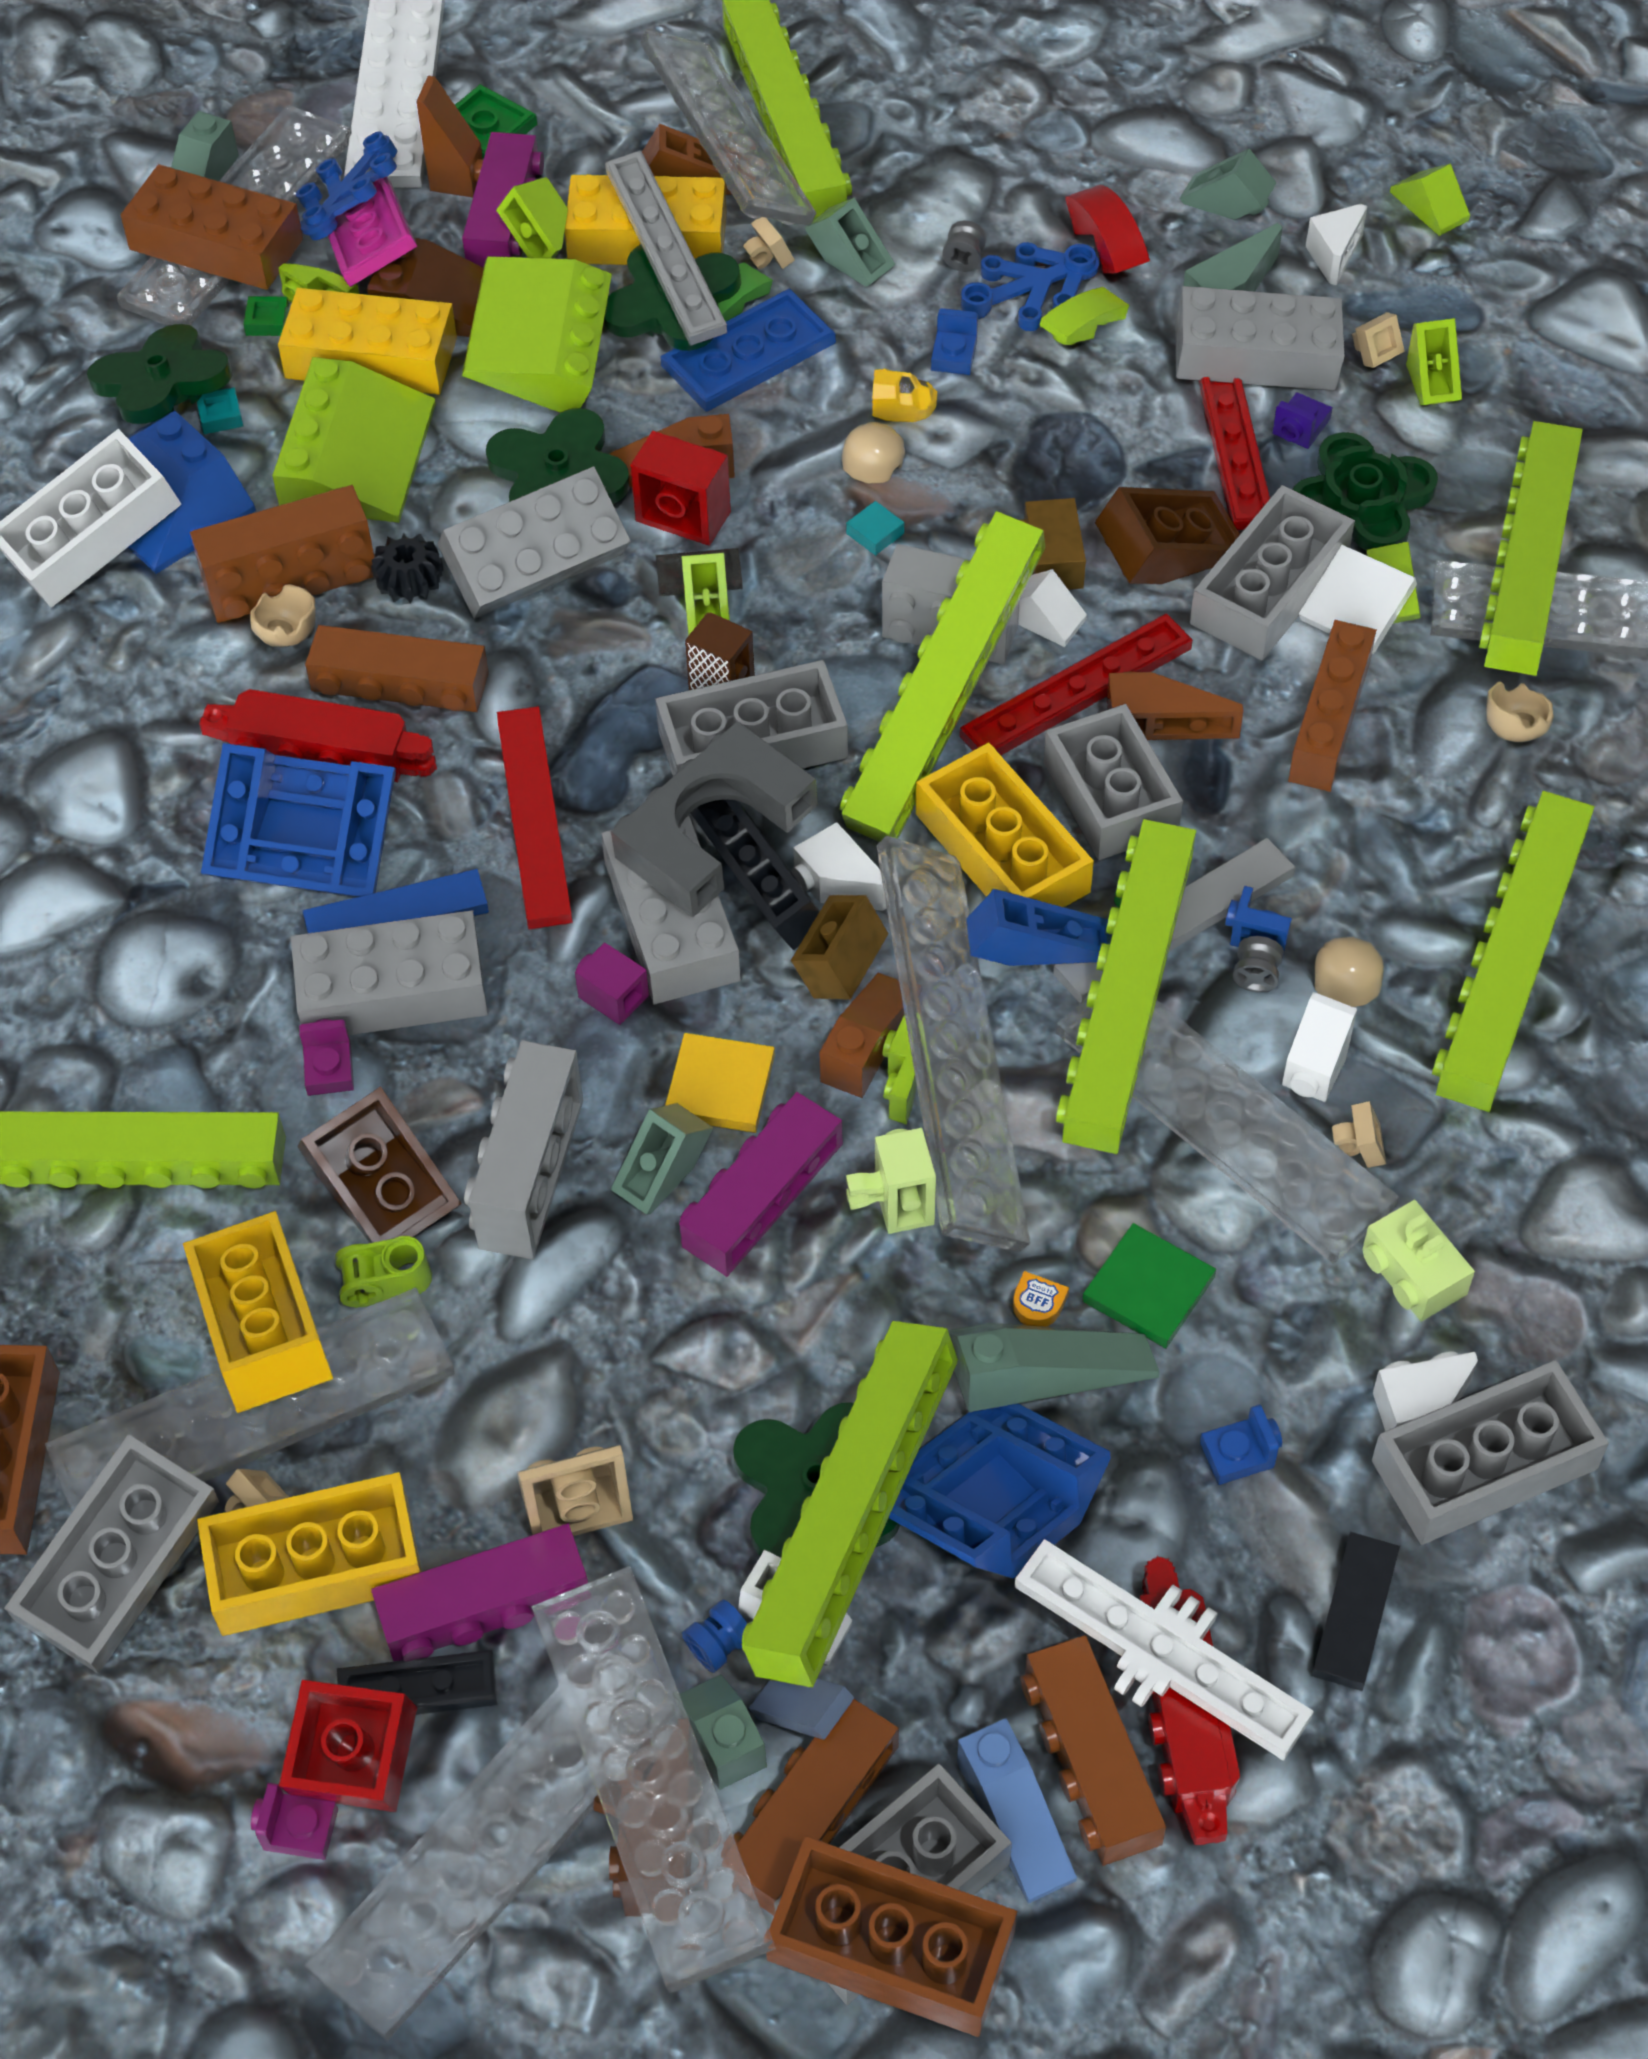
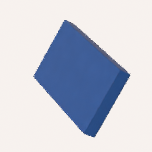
M789 288L726 321L727 333L714 337L706 346L691 351L674 348L661 355L660 359L663 369L705 412H708L836 343V333Z

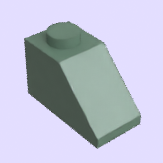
M198 111L178 136L171 168L220 181L239 157L232 122Z
M1249 148L1194 174L1179 199L1185 205L1236 220L1249 213L1252 216L1260 213L1269 204L1270 200L1268 197L1274 189L1276 181Z
M855 198L830 207L805 227L806 232L823 259L865 287L871 285L896 265Z
M678 1103L649 1109L610 1190L646 1215L651 1214L695 1167L713 1127Z
M721 1674L674 1696V1701L684 1721L691 1722L692 1736L719 1790L767 1767L765 1743L743 1700Z

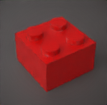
M652 430L630 464L636 522L710 546L731 513L728 455Z
M302 1680L279 1787L290 1795L334 1801L336 1804L396 1812L417 1706L403 1693Z

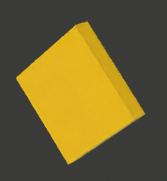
M684 1033L665 1106L678 1103L710 1126L756 1133L775 1058V1047Z

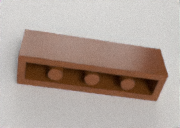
M1334 620L1294 746L1288 782L1331 792L1370 665L1377 629Z
M318 625L305 663L311 691L321 692L326 695L360 697L371 701L399 702L410 706L423 705L446 708L451 711L478 712L489 675L484 645Z
M1083 1635L1027 1654L1025 1675L1020 1676L1022 1690L1029 1706L1038 1705L1044 1722L1039 1723L1043 1743L1049 1754L1057 1752L1064 1769L1058 1772L1060 1784L1067 1801L1070 1803L1076 1800L1083 1819L1078 1820V1826L1087 1850L1089 1852L1096 1850L1102 1866L1162 1846L1166 1825L1087 1636Z
M853 1699L824 1740L814 1737L806 1749L801 1746L798 1747L785 1765L783 1773L786 1777L777 1790L768 1789L756 1804L752 1814L756 1819L745 1834L739 1831L735 1833L726 1845L721 1859L724 1861L722 1865L725 1883L774 1916V1902L783 1894L804 1836L827 1844L832 1842L898 1749L899 1728L856 1699Z

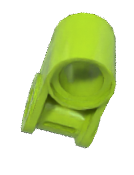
M399 1236L394 1239L368 1244H352L343 1247L335 1254L336 1266L341 1270L343 1286L339 1290V1297L341 1303L348 1307H367L377 1302L414 1297L422 1294L432 1282V1271L423 1246L416 1238L410 1236ZM415 1263L411 1268L399 1270L405 1264Z

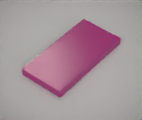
M388 176L373 182L377 192L371 199L359 203L336 216L335 220L338 225L328 235L342 276L349 287L417 247Z

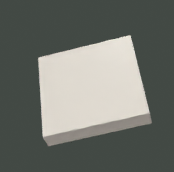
M1341 545L1299 612L1300 620L1329 634L1334 620L1377 629L1372 654H1374L1417 585L1416 578Z

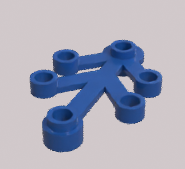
M378 131L366 137L363 141V146L365 147L363 150L364 155L343 180L340 177L343 171L335 158L325 160L316 168L317 174L327 186L329 197L321 205L319 201L323 195L314 182L305 184L296 192V197L301 205L306 208L302 215L303 219L300 222V230L304 235H309L312 240H320L327 237L338 225L335 220L336 216L359 203L368 201L376 194L377 189L373 182L389 176L397 168L393 160L397 154V148L389 136Z
M1029 242L1021 243L1015 249V262L1003 260L997 255H988L981 261V276L983 279L994 282L1002 279L1003 276H1007L1017 280L992 289L980 282L967 284L961 291V308L963 311L978 313V319H981L990 312L992 305L1030 292L1026 304L1018 311V325L1025 331H1035L1040 328L1041 309L1051 284L1066 278L1062 291L1056 293L1053 297L1052 309H1054L1066 300L1076 296L1082 280L1090 279L1097 274L1099 258L1095 250L1085 244L1072 245L1067 248L1065 253L1039 248ZM1038 262L1051 265V267L1046 269L1035 266Z

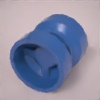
M722 1599L709 1610V1617L702 1623L694 1622L682 1632V1637L695 1658L708 1671L715 1673L727 1663L728 1654L734 1649L742 1650V1635L748 1623L733 1605Z

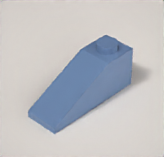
M1007 1719L1000 1720L959 1739L957 1764L979 1807L1012 1842L1009 1866L1028 1904L1076 1882L1077 1876L1032 1767Z

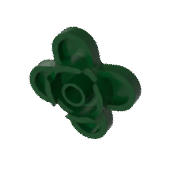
M640 244L634 248L627 259L629 275L633 284L620 288L608 295L604 316L607 330L616 336L624 338L636 337L644 333L653 337L654 332L663 335L667 343L673 348L684 351L696 350L710 343L713 338L691 346L689 345L642 245ZM709 253L695 258L716 304L730 299L738 292L741 286V274L739 265L733 257L724 253Z
M175 324L163 327L152 333L146 340L143 348L138 352L113 353L96 360L88 368L87 377L95 394L102 397H116V403L123 420L132 424H145L161 419L168 413L175 411L173 406L183 403L189 398L191 404H194L200 399L202 394H208L224 387L232 378V369L225 353L218 350H202L198 332L194 327L186 324Z
M573 408L559 413L551 421L543 434L520 428L502 430L494 434L486 445V458L490 471L499 478L514 482L509 492V502L593 466L612 504L622 500L630 487L627 465L616 456L600 452L605 444L604 423L598 414L588 409Z
M1340 432L1328 436L1320 445L1317 465L1321 475L1299 481L1292 490L1355 520L1352 537L1359 547L1367 551L1368 549L1407 542L1411 524L1406 511L1425 506L1433 499L1436 492L1438 475L1435 468L1421 458L1413 456L1397 457L1392 453L1391 457L1388 458L1383 454L1376 453L1374 446L1364 437L1355 433Z
M845 1402L830 1407L820 1416L810 1432L806 1434L781 1421L762 1419L748 1424L737 1435L733 1446L735 1469L743 1481L765 1494L754 1510L750 1522L752 1544L760 1556L766 1550L782 1558L784 1543L789 1537L793 1536L801 1518L804 1500L812 1495L816 1486L814 1482H818L820 1478L821 1464L826 1456H830L838 1439L840 1423L845 1416L849 1415L854 1403ZM888 1518L876 1547L890 1541L898 1532L900 1524Z

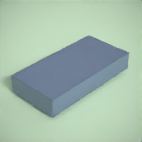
M818 1678L813 1688L769 1680L749 1709L758 1720L824 1740L852 1703L854 1697L845 1686Z

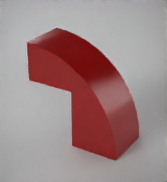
M1097 185L1065 196L1075 235L1094 236L1103 273H1118L1150 261L1137 223L1125 203L1113 190L1104 185Z

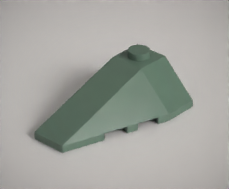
M991 1322L948 1330L958 1358L954 1372L968 1412L1159 1378L1160 1371L1145 1334Z

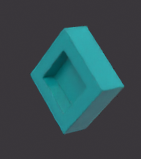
M235 387L202 394L197 401L204 434L244 427Z
M877 501L871 503L846 522V534L875 556L905 533V522Z

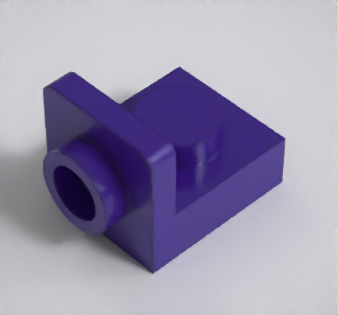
M1296 392L1289 403L1281 401L1277 405L1272 434L1309 449L1331 419L1333 407Z

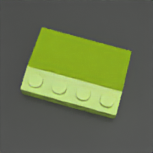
M488 256L482 274L462 376L559 413L568 409L581 408L593 385L612 273L576 259Z
M312 357L272 475L279 506L353 484L367 519L399 523L436 406L435 398L355 362Z

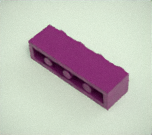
M491 132L462 236L465 259L483 268L488 256L516 257V255L522 254V248L496 209L513 186L537 180L536 176L543 174L544 154L543 152H538L536 135Z
M796 1092L786 1104L780 1103L770 1114L766 1127L757 1137L752 1135L744 1142L735 1162L728 1169H721L712 1179L709 1191L698 1203L696 1201L690 1203L682 1213L679 1220L682 1248L728 1277L843 1145L842 1120L799 1092Z
M569 1523L371 1589L393 1662L402 1660L406 1662L427 1658L434 1650L451 1644L458 1646L468 1645L478 1641L484 1633L502 1627L506 1629L519 1628L529 1623L534 1616L552 1610L555 1612H566L579 1606L582 1600L591 1598L587 1575Z

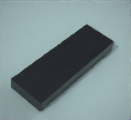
M1350 1531L1311 1676L1363 1691L1400 1546Z
M493 1650L419 1658L406 1662L402 1660L337 1668L338 1685L403 1693L417 1706L416 1715L498 1705Z

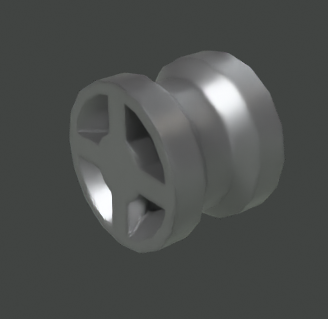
M966 220L957 221L952 224L948 232V240L942 251L945 263L958 271H971L975 269L980 263L981 252L986 244L987 235L980 225Z
M1251 936L1243 939L1239 943L1237 953L1240 961L1235 965L1233 973L1235 983L1241 988L1252 992H1268L1273 990L1278 985L1280 973L1277 967L1282 963L1284 953L1282 946L1267 937Z

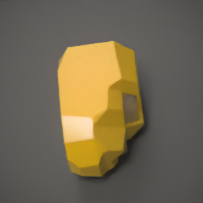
M887 368L874 370L872 416L885 421L917 422L926 419L937 406L938 392L929 382L919 380L911 373L890 371Z

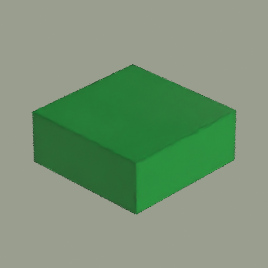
M248 296L243 324L246 336H281L290 309L288 298L282 296Z

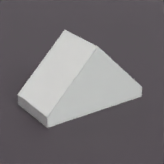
M1358 204L1310 218L1306 248L1330 284L1337 285L1363 236L1368 207L1366 205Z
M1053 569L1033 574L1019 599L1018 625L1063 647L1068 644L1087 619L1085 611Z

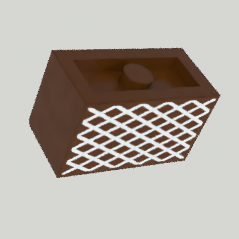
M711 612L706 613L685 640L689 690L755 676L753 631Z

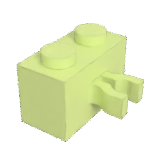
M895 1129L885 1135L875 1137V1173L846 1175L848 1186L846 1195L850 1210L866 1207L879 1201L888 1234L935 1225L936 1175L923 1129Z
M1415 1199L1368 1226L1362 1248L1367 1264L1375 1273H1381L1393 1287V1293L1399 1304L1406 1310L1411 1309L1421 1322L1468 1295L1475 1273L1474 1269Z

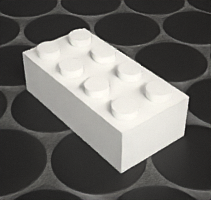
M117 429L0 521V550L52 608L182 504L163 475Z

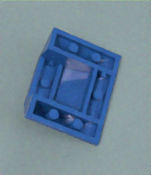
M176 411L147 424L127 437L163 475L182 504L128 547L155 574H158L194 551L190 531L252 514L256 511L254 503L225 456Z
M223 743L201 874L353 897L376 893L396 768L351 761L349 766L279 756L262 748Z
M1018 1403L968 1412L918 1450L889 1518L976 1568L1014 1578L1021 1572L1044 1539L1055 1545L1080 1525L1111 1459L1110 1451Z

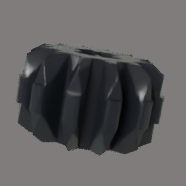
M404 532L401 539L395 540L387 536L386 546L376 547L371 571L381 594H389L393 602L405 597L411 604L414 597L421 596L427 599L429 590L439 589L440 577L443 576L442 571L444 569L442 558L439 557L434 541L426 542L421 534L414 538H409Z

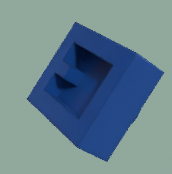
M945 308L939 309L937 334L931 358V371L964 375L971 374L977 345L978 313Z
M1244 886L1240 901L1231 900L1225 926L1233 927L1230 945L1239 947V943L1243 939L1251 936H1261L1279 943L1285 953L1292 918L1281 916L1269 910L1261 911L1250 908L1253 887Z
M1256 1405L1250 1407L1248 1419L1201 1433L1200 1444L1218 1485L1274 1468L1279 1447H1282V1436L1276 1421L1273 1418L1267 1419L1262 1406Z

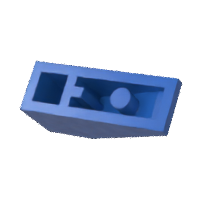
M993 889L966 918L970 956L1008 966L1097 962L1101 944H1110L1113 935L1106 933L1108 919Z

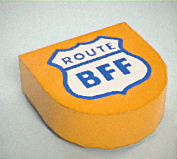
M1024 1271L1014 1293L1013 1310L1015 1316L1024 1325L1044 1327L1051 1325L1060 1316L1069 1295V1287Z

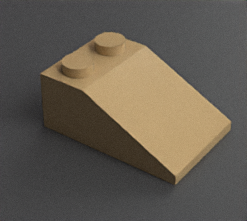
M621 1445L607 1448L589 1447L580 1451L574 1457L559 1461L540 1460L531 1464L525 1470L517 1471L532 1535L569 1523L573 1536L633 1520Z

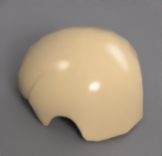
M878 422L861 424L848 434L844 442L841 459L843 470L853 479L865 483L888 482L893 471L897 467H902L905 456L904 440L890 426Z
M292 584L284 585L282 591L277 596L272 597L267 595L266 592L263 593L256 606L250 612L252 631L264 643L272 647H289L303 642L311 635L315 627V598L307 589Z
M1500 681L1488 691L1486 704L1487 723L1498 737L1512 742H1525L1540 738L1551 727L1554 718L1552 702L1544 694L1529 690L1525 683H1520L1513 690H1506L1503 682Z
M1355 937L1334 938L1326 942L1319 949L1315 959V990L1318 994L1351 1007L1368 1004L1378 996L1381 990L1384 973L1382 956L1370 942Z

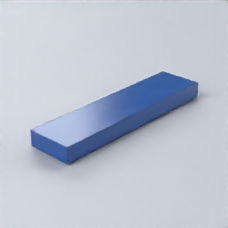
M478 869L302 910L308 933L473 910L474 916L489 913Z

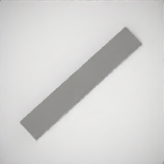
M642 151L605 162L606 173L689 345L691 346L726 334L727 324Z
M1266 838L1187 885L1184 890L1169 951L1226 918L1231 900L1240 901L1244 886L1253 887L1252 902L1292 878L1295 873L1293 863ZM1097 962L1054 965V976L1081 1005L1087 1002L1092 980L1101 981L1103 971L1096 970Z

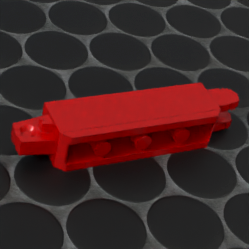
M249 689L238 695L235 705L207 704L199 723L202 735L219 739L229 744L266 749L274 755L349 766L351 761L395 767L394 782L397 783L401 774L427 777L437 770L435 755H432L434 753L432 739H429V736H424V734L421 736L419 733L407 732L405 721L397 713Z
M1157 1555L1156 1558L1147 1561L1142 1580V1590L1144 1591L1143 1595L1139 1596V1600L1155 1609L1172 1585L1180 1588L1175 1567H1173V1562H1170L1169 1558L1166 1559ZM1184 1589L1179 1601L1173 1608L1180 1611L1190 1596L1200 1601V1605L1191 1619L1198 1622L1206 1610L1204 1599L1194 1590ZM1209 1629L1202 1640L1213 1646ZM1170 1687L1163 1696L1153 1691L1151 1695L1155 1713H1149L1148 1722L1152 1744L1162 1746L1165 1763L1158 1764L1162 1795H1171L1175 1813L1183 1812L1194 1845L1224 1842L1228 1834L1226 1807L1236 1795V1786L1240 1780L1231 1728Z

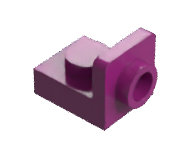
M320 1019L313 1023L299 1025V1035L303 1046L304 1077L307 1095L353 1091L352 1049L345 1020Z
M268 1783L264 1799L257 1798L251 1815V1830L255 1831L264 1851L326 1860L338 1807L334 1801L284 1794L279 1784Z

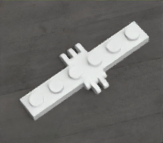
M1045 1539L1015 1578V1588L1122 1656L1117 1664V1668L1122 1670L1123 1674L1117 1681L1114 1690L1125 1695L1134 1681H1139L1142 1684L1136 1691L1132 1701L1140 1707L1146 1703L1153 1691L1163 1696L1170 1687L1283 1761L1312 1719L1313 1710L1203 1641L1202 1639L1215 1622L1218 1612L1208 1607L1198 1622L1193 1621L1191 1618L1198 1609L1200 1601L1190 1596L1180 1611L1176 1610L1173 1607L1179 1601L1182 1590L1175 1585L1169 1588L1157 1607L1153 1609Z

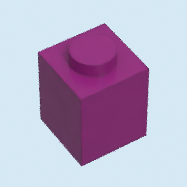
M605 942L593 954L590 953L584 956L576 968L575 978L578 998L619 1025L649 996L647 970Z

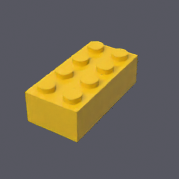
M571 175L565 226L567 259H576L586 264L627 265L629 254L641 243L608 175ZM654 176L694 259L709 253H723L727 218L725 178Z
M297 288L278 342L285 379L305 381L312 357L352 361L422 393L440 395L457 340L452 303Z
M989 742L916 782L915 814L986 897L993 889L1066 907L1091 893L1094 860Z
M276 1211L182 1243L219 1367L237 1413L333 1379Z
M400 1472L197 1519L211 1612L222 1636L374 1601L372 1588L422 1572L408 1499Z

